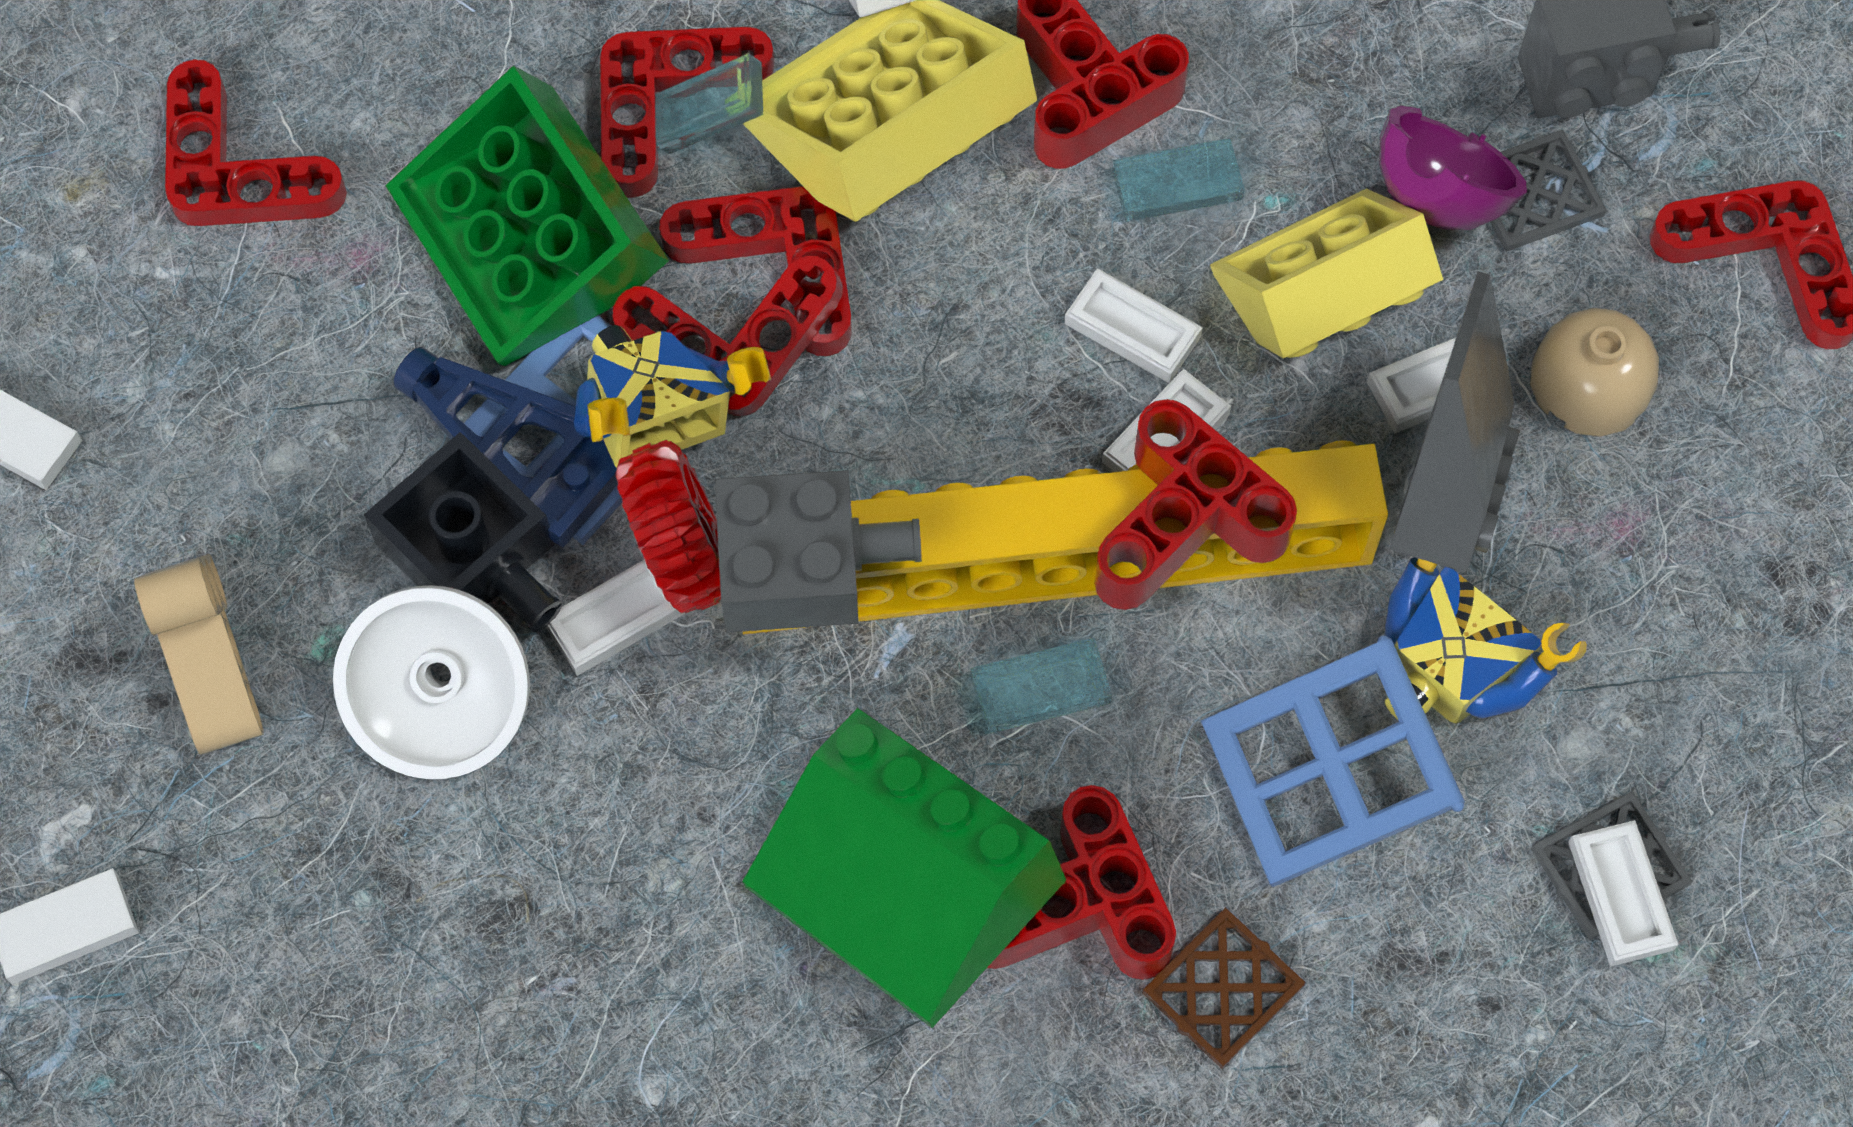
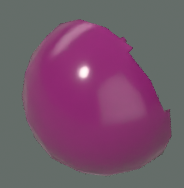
M1400 105L1389 110L1380 134L1379 166L1387 190L1395 201L1423 213L1427 224L1441 229L1472 230L1508 213L1527 193V185L1516 166L1495 147L1485 141L1487 137L1485 134H1481L1479 137L1471 132L1469 136H1466L1444 123L1422 116L1420 108Z

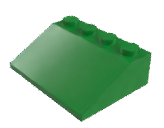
M514 65L385 185L496 362L502 366L514 362L613 308L618 297L623 292L635 286H642L669 261L553 86Z
M857 708L811 757L742 882L749 891L929 1027L933 1028L1064 884L1066 878L1052 845L1047 838Z

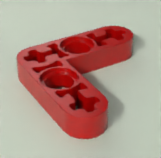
M752 27L633 31L616 34L606 41L600 55L601 159L627 198L643 196L651 191L657 182V92L748 89L772 75L774 70L773 46L771 39L765 32ZM683 50H695L704 57L703 63L690 71L674 67L671 61L677 53ZM715 50H721L722 67L715 68ZM742 51H753V64L741 65ZM623 56H635L636 61L633 64L634 84H624L621 67L624 61ZM625 104H637L646 111L645 116L640 122L629 126L616 122L613 119V114L617 108ZM624 145H635L638 165L633 175L623 174L625 166Z
M196 59L185 61L173 69L167 81L165 191L172 211L179 221L191 226H211L315 219L330 216L341 208L347 194L340 168L334 161L326 157L302 156L226 162L227 94L219 71L213 64L205 60ZM205 83L206 86L201 88L200 107L202 112L194 111L188 93L193 92L194 84ZM202 131L212 135L211 144L202 152L195 154L187 153L180 148L183 139L190 133ZM324 179L326 184L321 187V194L310 195L308 190L313 187L314 180ZM266 180L273 185L272 192L262 201L255 203L247 202L240 197L241 190L251 181ZM283 180H290L292 186L288 187L291 198H286ZM223 184H226L230 202L223 203L221 196L225 195L222 188ZM203 187L205 192L200 194L199 202L188 203L187 198L192 196L193 188Z
M1787 181L1669 203L1658 212L1649 237L1650 245L1654 252L1663 260L1671 263H1689L1775 247L1802 330L1807 339L1814 345L1824 349H1839L1847 346L1853 340V274L1828 201L1823 192L1814 184L1806 181ZM1794 203L1798 211H1808L1805 220H1799L1796 212H1785L1788 204ZM1728 211L1744 212L1752 219L1754 230L1748 233L1733 232L1724 224L1722 215ZM1707 217L1708 226L1701 227L1705 218ZM1769 217H1775V219H1774V221H1773V223H1772V225H1771V227H1770V226H1769ZM1671 224H1678L1682 232L1692 231L1688 241H1682L1678 233H1668ZM1805 253L1819 254L1828 261L1831 272L1824 276L1810 275L1799 264V256ZM1833 289L1831 295L1827 300L1824 293H1827ZM1827 303L1834 317L1845 318L1840 328H1836L1832 319H1821Z
M804 186L683 201L673 204L665 210L660 219L659 226L661 243L665 253L671 259L680 263L693 264L785 252L787 267L796 259L804 256H818L826 260L840 276L843 285L842 297L838 306L829 316V321L832 324V333L819 334L818 331L805 350L816 356H831L839 353L848 345L852 332L851 311L836 211L818 202ZM813 209V214L816 217L817 240H805L801 210ZM746 213L758 215L765 221V226L758 234L750 237L736 234L732 230L731 224L739 215ZM713 219H720L723 238L715 239ZM693 224L695 240L682 241L680 234L681 225ZM802 279L799 284L805 291V294L796 308L793 306L795 318L801 324L808 316L804 315L798 307L810 293L820 297L825 292L826 288L821 282L815 283Z
M804 256L796 259L787 267L730 344L659 292L647 286H635L626 290L618 297L613 307V321L615 325L621 326L627 332L632 341L654 334L656 332L644 324L640 323L636 326L637 321L631 316L637 306L645 310L651 306L650 312L669 328L666 332L672 333L679 341L690 335L702 337L706 344L705 355L717 361H727L729 355L741 349L749 347L761 348L759 342L760 333L768 323L775 320L788 323L791 328V339L788 345L777 352L764 350L771 380L767 382L751 383L750 392L745 397L735 393L729 399L727 413L734 416H747L755 413L763 406L838 306L842 297L843 285L838 273L826 260L818 256ZM822 273L820 282L826 288L825 292L820 297L811 293L806 296L798 307L804 315L808 316L801 324L789 310L781 307V305L787 299L796 308L805 294V291L799 285L801 280L805 276L815 280ZM726 353L727 356L721 359L722 354Z

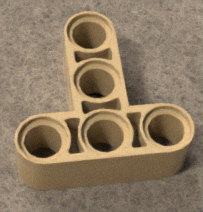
M211 555L199 556L135 578L134 584L141 610L153 636L158 635L198 753L200 755L264 735L258 708L225 612L227 601Z

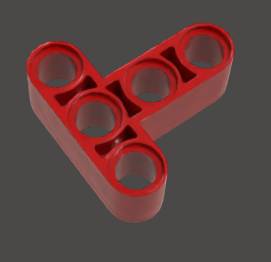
M1078 0L1017 1L1016 36L1024 40L1027 53L1056 89L1045 96L1035 110L1034 151L1037 158L1045 165L1055 169H1066L1077 165L1174 108L1182 100L1185 93L1189 52L1185 44L1178 38L1168 34H1155L1146 37L1119 53ZM1047 13L1053 16L1046 18L1035 16V14ZM1072 55H1079L1085 57L1086 59L1082 61H1074L1068 59L1067 57ZM1163 70L1170 74L1166 76H1159L1151 73L1150 71ZM1113 98L1121 103L1109 105L1100 100ZM1055 127H1065L1070 129L1072 132H1069L1067 134H1058L1051 131L1050 129H1053Z
M1169 399L1154 401L1145 407L1139 416L1134 457L1136 464L1142 472L1158 486L1105 537L1099 546L1094 580L1096 592L1102 601L1113 608L1122 610L1137 608L1146 602L1213 533L1241 556L1252 562L1266 563L1276 560L1285 553L1289 546L1297 514L1295 500L1287 489L1189 407ZM1166 433L1176 437L1180 443L1175 446L1165 447L1156 444L1150 437L1155 434ZM1208 474L1220 475L1227 480L1229 485L1219 489L1210 488L1203 484L1199 478ZM1259 515L1268 516L1275 520L1279 527L1270 531L1260 530L1254 527L1249 519ZM1162 518H1174L1182 522L1186 528L1181 532L1168 533L1159 529L1155 522ZM1118 562H1130L1138 566L1142 573L1136 577L1123 578L1114 574L1109 567Z
M1095 785L1080 787L1073 791L1064 802L1060 836L1069 861L1060 864L1066 881L1054 894L1069 900L1074 910L1066 917L1052 918L1044 914L1040 909L987 968L998 969L1010 966L1100 929L1114 962L1123 973L1131 978L1140 980L1154 978L1170 962L1176 938L1174 921L1118 799L1104 787ZM1092 813L1102 817L1108 824V827L1101 833L1087 834L1079 830L1073 821L1082 814ZM1108 872H1123L1132 879L1135 886L1126 893H1112L1103 887L1100 878ZM1134 931H1150L1160 940L1161 948L1154 953H1138L1130 947L1126 938Z

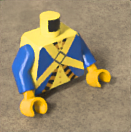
M609 326L599 332L593 340L592 348L595 354L588 360L587 381L581 384L577 390L574 428L579 435L591 438L592 442L602 441L603 439L616 468L619 459L632 454V450L650 442L651 444H656L667 439L678 445L682 450L724 435L730 392L743 395L751 390V383L771 380L764 350L759 347H749L732 353L728 356L727 361H717L693 349L686 348L669 332L660 331L632 341L621 326Z
M1416 557L1410 559L1389 597L1384 635L1392 639L1425 714L1433 707L1453 723L1461 722L1470 714L1484 719L1522 709L1557 675L1556 666L1560 662H1576L1586 653V641H1579L1566 655L1558 651L1556 646L1557 637L1560 633L1566 631L1570 624H1553L1546 629L1542 640H1540L1454 569L1445 567L1439 574L1436 568L1437 564ZM1541 646H1542V649H1543V652H1542V653L1539 652ZM1387 697V699L1385 700V705L1387 709L1390 711V713L1398 720L1395 711L1391 705V702Z

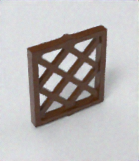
M1225 907L1143 989L1142 994L1177 1026L1178 1032L1181 1035L1188 1036L1223 1070L1301 991L1306 982L1270 949V945L1266 941H1261ZM1226 929L1237 931L1251 945V951H1227ZM1218 930V951H1197ZM1195 961H1219V983H1195ZM1228 961H1252V983H1228ZM1261 961H1269L1285 976V983H1261ZM1186 962V983H1165ZM1162 993H1187V1015H1179L1163 1000ZM1196 993H1220V1015H1196ZM1229 993H1253V1015H1229ZM1262 993H1284L1262 1014ZM1197 1025H1221V1048H1213L1197 1032ZM1230 1025H1252L1230 1047Z

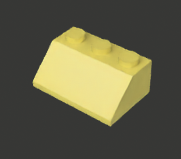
M1367 188L1210 264L1214 277L1257 344L1283 359L1308 354L1318 346V341L1338 331L1358 329L1371 320V315L1391 305H1404L1413 302L1423 295L1424 289L1443 280L1423 213Z

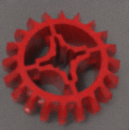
M667 439L656 444H651L650 442L632 450V454L618 461L615 476L618 481L617 489L622 497V507L627 514L630 523L629 527L634 533L638 548L643 554L647 568L650 569L654 576L657 587L662 589L665 599L671 603L672 607L681 613H688L696 609L704 610L720 603L717 519L713 506L706 496L704 486L701 485L695 469L691 467L686 454L682 453L681 448Z

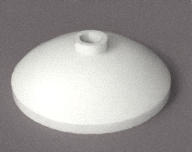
M427 585L414 586L392 592L372 603L355 619L346 631L335 657L333 689L337 709L346 729L355 742L373 759L407 776L424 779H446L458 777L481 768L498 756L510 743L518 731L527 710L530 677L523 648L510 625L499 613L482 600L466 592L444 586ZM436 662L445 664L451 672V679L449 681L435 679L431 673V664Z

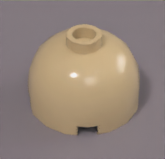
M1590 308L1568 314L1549 329L1533 358L1530 385L1538 406L1547 415L1551 411L1557 418L1565 421L1564 428L1576 434L1601 437L1624 431L1645 411L1657 389L1659 356L1651 337L1634 319L1616 310Z

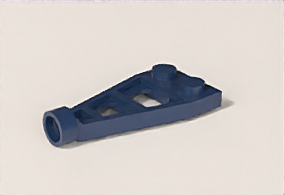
M424 347L412 350L400 363L394 376V387L420 404L450 440L461 432L546 514L550 526L548 529L550 540L562 548L565 547L618 485L615 477L617 468L612 461L604 440L592 442L591 438L581 436L575 430L574 405L451 360L437 357ZM474 394L482 395L508 409L484 437L476 435L456 416ZM524 425H535L559 434L564 439V443L534 477L521 475L503 454L504 446Z

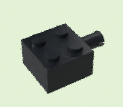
M461 432L364 514L375 544L417 586L433 585L457 589L482 600L486 604L499 596L527 623L528 628L532 632H538L548 626L562 608L561 601L557 597H553L527 571L531 565L555 545L550 540L548 532L550 526L546 514Z

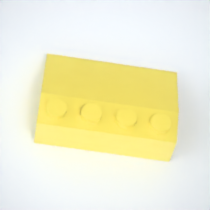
M916 0L859 18L728 103L733 115L818 202L856 222L862 217L875 212L880 205L910 185L920 182L925 175L955 155L965 152L970 145L1000 125L1011 121L1016 114L1036 102L1037 96L1024 40L940 0Z

